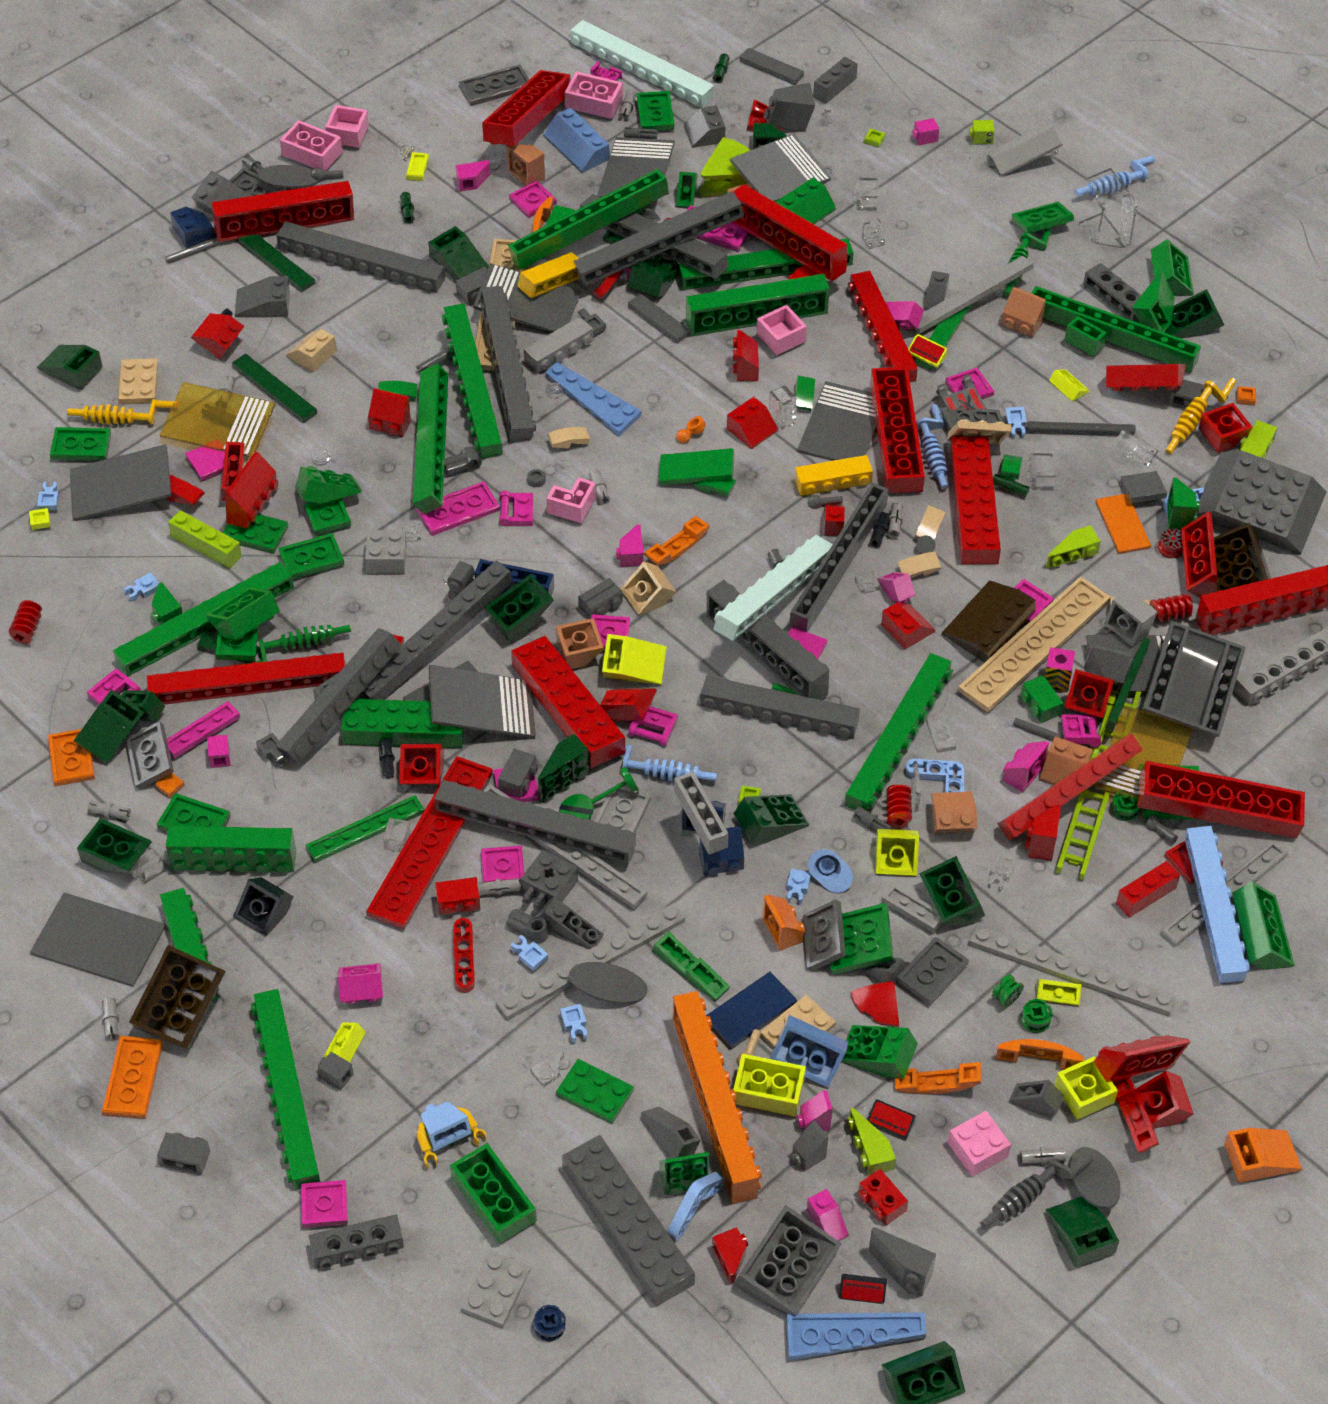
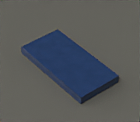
M769 971L706 1016L711 1018L712 1029L732 1049L750 1037L754 1029L760 1030L783 1014L797 1002V999Z

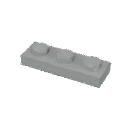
M894 883L882 896L881 902L886 903L932 933L942 923L936 908Z

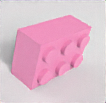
M575 72L564 92L565 108L571 107L576 111L612 119L623 99V82Z
M300 120L280 139L282 156L312 168H321L323 171H326L343 152L340 136Z

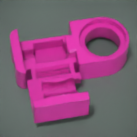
M599 61L590 69V75L614 81H617L619 78L622 79L621 70L610 67L608 71V69L600 67Z

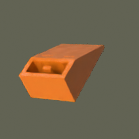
M1245 1128L1228 1132L1224 1145L1238 1183L1302 1171L1287 1130Z

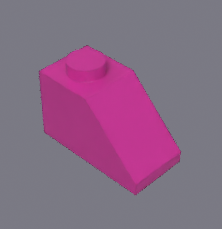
M915 301L886 302L893 319L900 325V328L904 330L918 329L924 310Z
M640 524L633 527L619 540V548H616V558L620 559L621 567L640 566L644 562Z
M892 572L877 578L891 601L905 603L910 601V597L916 595L909 573Z
M827 1090L821 1091L800 1106L797 1123L799 1128H803V1131L814 1121L818 1123L823 1131L830 1130L833 1108Z
M827 1189L807 1199L806 1211L817 1227L838 1241L849 1237L840 1209Z

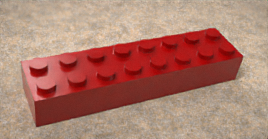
M539 70L482 122L483 141L490 142L493 145L515 146L565 99L564 92L571 81L570 74Z
M349 181L212 202L214 229L218 242L255 234L278 233L285 221L309 228L354 220L353 193Z
M745 184L733 191L742 205L744 217L732 221L733 224L816 273L824 274L825 278L832 282L846 273L847 244Z
M908 367L872 368L870 386L885 488L889 489L888 493L923 492L925 475Z
M988 436L951 437L950 461L961 564H999L1001 546Z
M1328 565L1201 595L1195 620L1202 632L1217 635L1226 631L1251 627L1263 622L1267 623L1296 614L1324 609L1328 607Z
M546 636L511 650L512 667L524 679L529 689L566 737L575 734L588 748L590 768L625 753V736Z
M1146 761L1139 777L1138 807L1297 839L1304 827L1305 792Z

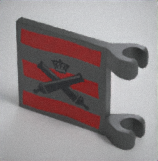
M969 374L963 376L961 383L966 389L948 395L944 384L937 386L936 394L948 409L957 410L958 408H965V410L974 411L976 409H987Z

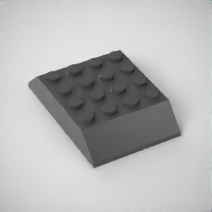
M1242 450L1221 452L1200 499L1199 512H1196V514L1200 517L1209 511L1212 514V522L1230 529L1251 523L1258 539L1301 555L1327 491L1312 476Z
M1171 621L1142 706L1143 711L1219 737L1246 647Z

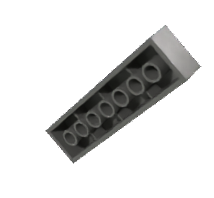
M722 580L706 591L707 617L714 623L716 622L714 618L718 611L724 610L728 603L734 602L740 594L733 585ZM766 615L762 616L735 639L741 647L798 695L819 700L828 695L829 668L827 665L816 659L814 654L802 647L799 641L789 636L788 632L785 629H781L772 618H768Z
M601 1135L562 1155L564 1171L656 1307L695 1285L694 1270Z

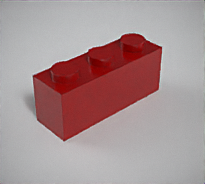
M226 441L221 488L222 501H225V492L244 467L245 443Z
M1165 861L1120 889L1116 904L1130 918L1175 890L1180 874L1168 861Z

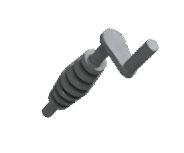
M1090 1154L1085 1155L1070 1168L1055 1160L1049 1161L1047 1163L1048 1169L1042 1174H1033L1012 1186L992 1207L993 1213L980 1222L981 1227L986 1230L997 1220L1005 1221L1008 1217H1012L1015 1213L1028 1207L1040 1192L1045 1189V1182L1052 1176L1072 1180L1077 1173L1093 1161Z

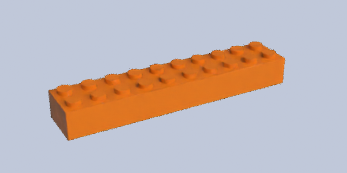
M698 991L673 996L672 1019L718 1163L725 1178L731 1203L736 1204L757 1199L758 1189H761L759 1179L762 1178L760 1167L755 1166L753 1161L755 1159L754 1149L748 1145V1131L746 1127H742L741 1121H743L740 1108L736 1109L735 1102H737L735 1091L729 1088V1073L723 1069L724 1058L722 1053L717 1051L718 1040L716 1034H712L710 1030L712 1029V1022L710 1016L705 1014V1000L700 998Z

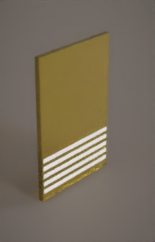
M182 382L161 430L160 437L224 452L226 441L245 443V456L251 457L259 446L276 404L272 401Z
M1124 705L1110 746L1132 733L1143 750L1098 780L1095 789L1114 795L1118 794L1117 796L1120 797L1126 796L1128 797L1127 799L1132 798L1138 802L1139 777L1145 762L1151 761L1180 767L1193 728Z

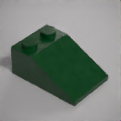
M1206 289L1174 305L1172 321L1166 329L1168 334L1180 338L1208 334L1224 326L1208 290Z
M530 574L485 606V610L489 620L512 644L528 632L554 599Z
M100 818L79 844L77 851L81 862L93 868L129 873L152 841Z

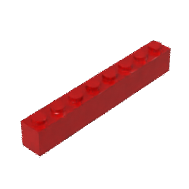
M871 271L851 274L848 290L853 294V300L855 305L859 307L860 316L865 319V326L871 332L872 341L876 342L877 351L882 355L884 366H887V368L908 367L910 382H915L917 380L918 368Z
M1132 733L1123 737L998 822V826L1008 840L1017 837L1027 830L1029 825H1033L1034 817L1056 804L1062 806L1143 749Z

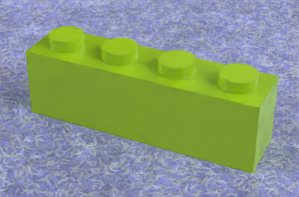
M1257 420L1254 426H1252V430L1247 434L1248 437L1243 438L1240 448L1242 451L1265 458L1275 440L1278 427Z
M181 510L168 521L171 537L229 569L242 557L240 542Z

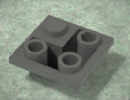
M1093 644L1085 662L1084 670L1113 679L1112 692L1119 694L1125 681L1132 653Z

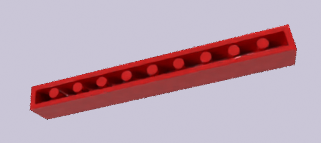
M332 653L147 675V690L152 691L163 704H173L316 687L339 673L345 666L344 653Z

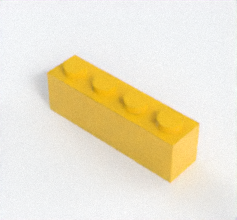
M570 252L525 270L519 275L517 287L530 298H533L580 279L573 262L579 258Z
M867 455L795 467V482L800 496L872 483L873 470Z

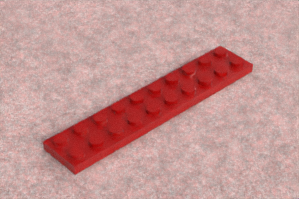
M456 756L442 781L456 782L459 785L474 787L483 791L493 774V769ZM441 783L366 910L367 916L405 929L467 819L435 811L434 799Z

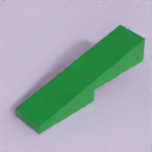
M670 931L654 944L652 948L654 953L712 1000L716 1001L730 988L701 957L697 959Z

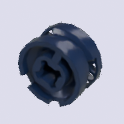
M545 1305L537 1310L534 1316V1331L540 1339L554 1341L564 1334L566 1316L559 1307Z

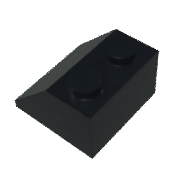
M262 877L248 879L233 916L267 936L287 914L294 896Z

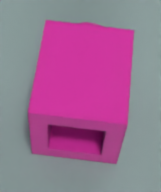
M934 118L916 121L912 130L913 138L917 140L919 145L938 142L939 127Z
M228 735L207 737L210 767L231 766Z

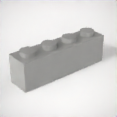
M578 317L525 348L524 362L539 374L556 362L562 361L567 356L593 342V328L581 317Z
M692 771L674 778V793L708 854L728 848V832L694 772Z

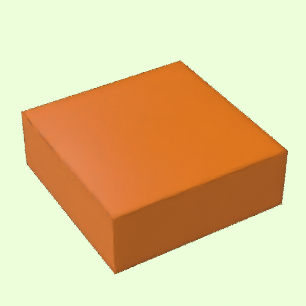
M1238 386L1237 404L1255 405L1256 388Z
M173 773L155 783L156 788L170 798L185 785L184 781Z

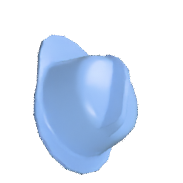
M822 849L813 853L809 858V872L827 890L840 893L849 889L853 881L852 870L835 852Z

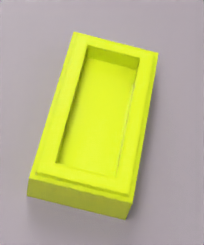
M412 152L406 180H424L429 154Z

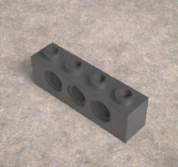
M1102 263L1085 272L1084 286L1124 318L1134 322L1138 321L1132 307L1141 294Z
M397 1214L308 1235L315 1269H327L335 1264L351 1263L356 1259L364 1257L373 1258L377 1254L385 1252L394 1253L404 1248ZM378 1236L384 1237L381 1240H375V1238ZM356 1241L362 1242L360 1245L357 1246L352 1245ZM332 1247H339L336 1251L330 1250Z

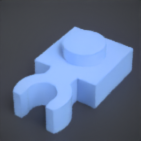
M1024 406L1006 408L1007 424H1011L1012 438H1015V432L1017 431L1021 432V436L1024 437L1025 428L1023 426H1026Z
M55 481L52 487H48L47 482H43L44 491H39L37 508L38 510L46 508L48 510H57L59 501L57 483Z
M149 573L135 580V586L125 587L124 592L125 595L130 594L129 599L133 602L141 594L145 598L155 593L159 582L152 573Z
M791 869L787 883V890H790L787 894L788 903H790L792 897H797L798 905L802 904L803 893L807 894L811 878L810 872Z
M522 935L519 936L521 945H516L514 942L511 943V949L515 953H520L518 954L519 960L532 971H535L548 959V953L535 942L528 945L526 938Z
M581 1004L561 1008L560 1014L565 1030H571V1040L576 1042V1034H582L584 1040H586L587 1030L583 1026L587 1025Z

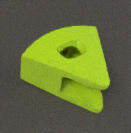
M723 137L701 171L700 176L706 180L700 189V196H722L727 194V189L748 183L729 160L751 150L735 140Z

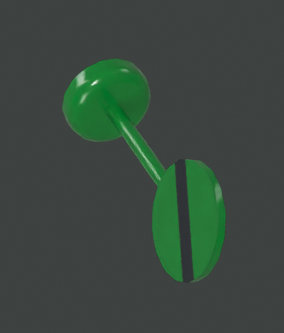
M625 766L620 770L624 781L593 799L583 794L569 796L560 805L559 812L568 813L582 819H590L593 814V804L625 785L628 786L632 793L640 790Z

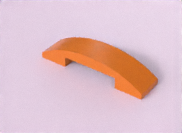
M548 197L538 208L533 221V232L542 228L544 221H548L553 210V197Z
M695 516L683 524L682 531L662 545L655 544L645 551L644 555L657 565L669 563L694 546L707 532L710 525Z
M1018 1039L1004 1042L998 1045L996 1053L997 1060L1017 1062L1018 1055L1061 1061L1060 1069L1064 1070L1084 1061L1082 1055L1066 1046L1038 1039Z
M981 1062L959 1064L958 1069L918 1072L917 1068L908 1069L904 1079L895 1077V1090L916 1094H942L965 1090L982 1083Z

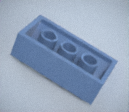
M571 107L557 113L543 133V136L581 173L609 160V143Z

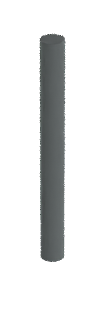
M215 238L165 256L169 263L228 241L218 242V239Z
M1019 718L1014 720L1013 725L1052 740L1054 737L1064 739V735ZM1079 744V745H1082V746H1085V747L1090 748V745H1087V744Z

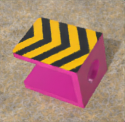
M1050 647L1045 678L1054 690L1069 691L1075 651Z

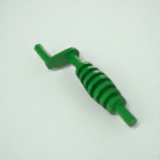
M1045 229L1041 240L1029 233L1021 234L1019 239L1021 246L1015 249L1007 264L1021 256L1028 259V246L1039 250H1046L1051 229ZM1023 275L1005 284L1004 296H1010L1012 288L1018 285Z
M319 625L320 631H316L315 626H311V633L308 632L307 627H303L304 634L302 635L300 629H297V636H293L291 631L288 632L289 637L287 638L285 634H282L278 640L263 642V639H259L263 660L255 662H267L265 650L283 647L284 650H288L287 645H291L292 649H296L295 644L299 643L300 649H303V642H306L307 647L311 648V640H314L315 646L319 645L318 639L322 638V642L326 643V637H329L330 641H332L335 635L351 632L350 625L335 628L327 625L328 629L324 630L323 625Z

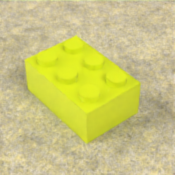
M742 1054L734 1084L737 1100L735 1104L796 1117L805 1080L806 1066Z

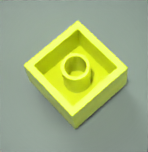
M1095 1056L1057 1073L1055 1087L1064 1095L1063 1100L1076 1120L1114 1104L1118 1090L1112 1082L1105 1081L1093 1062L1096 1059Z

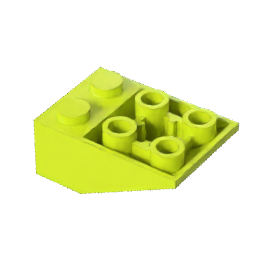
M607 634L602 669L603 678L662 685L667 646L628 636Z

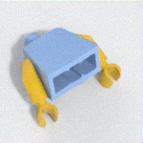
M445 1102L438 1106L429 1104L425 1108V1112L421 1114L422 1122L418 1125L417 1139L422 1152H425L424 1163L428 1169L427 1161L429 1159L435 1160L436 1166L438 1164L437 1156L431 1152V1149L436 1151L471 1134V1131L473 1132L472 1142L474 1145L479 1146L480 1142L477 1136L482 1137L484 1142L486 1140V1132L477 1128L478 1124L468 1109Z

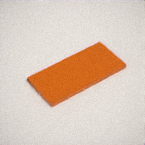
M1126 494L1096 499V504L1118 554L1151 548L1136 510Z

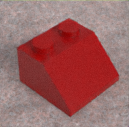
M210 313L191 336V339L218 359H221L245 326L230 315Z
M374 388L368 413L369 429L404 437L411 423L409 397Z
M754 396L727 414V430L751 449L778 432V427L768 408Z
M1230 403L1202 413L1198 429L1215 451L1220 453L1236 446L1253 427L1236 405Z
M896 602L882 611L881 626L905 650L935 632L930 623L912 605Z
M1075 669L1065 707L1104 718L1114 680Z
M655 688L607 690L600 706L612 721H642L657 690Z
M401 744L399 784H440L444 770V748L442 745Z
M1056 804L1034 817L1033 825L1028 826L1025 849H1029V858L1052 861L1061 805Z
M1164 1071L1136 1088L1154 1128L1177 1125L1194 1115L1181 1076Z

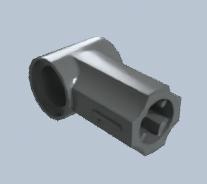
M469 446L463 448L460 454L445 458L444 471L446 475L464 469L475 471L481 466L482 462L475 449Z
M518 909L510 912L507 926L530 936L531 941L535 943H542L547 940L548 930L544 918L539 916L533 917Z

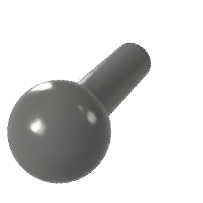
M314 168L311 171V176L319 181L323 178L343 177V170L323 171L321 168Z
M811 495L808 498V506L813 509L820 508L825 504L843 503L842 496L821 498L819 495Z
M1152 815L1146 819L1145 826L1147 829L1158 831L1172 842L1177 841L1178 836L1163 826L1159 817Z

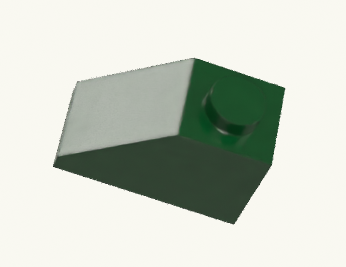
M754 123L753 149L758 148L759 145H766L787 137V135L771 123Z
M124 690L121 695L144 711L140 719L141 721L156 722L165 708V705L152 691Z

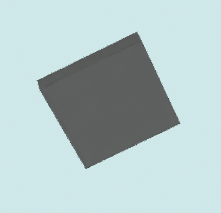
M1157 471L1121 476L1120 482L1130 503L1167 498V491Z

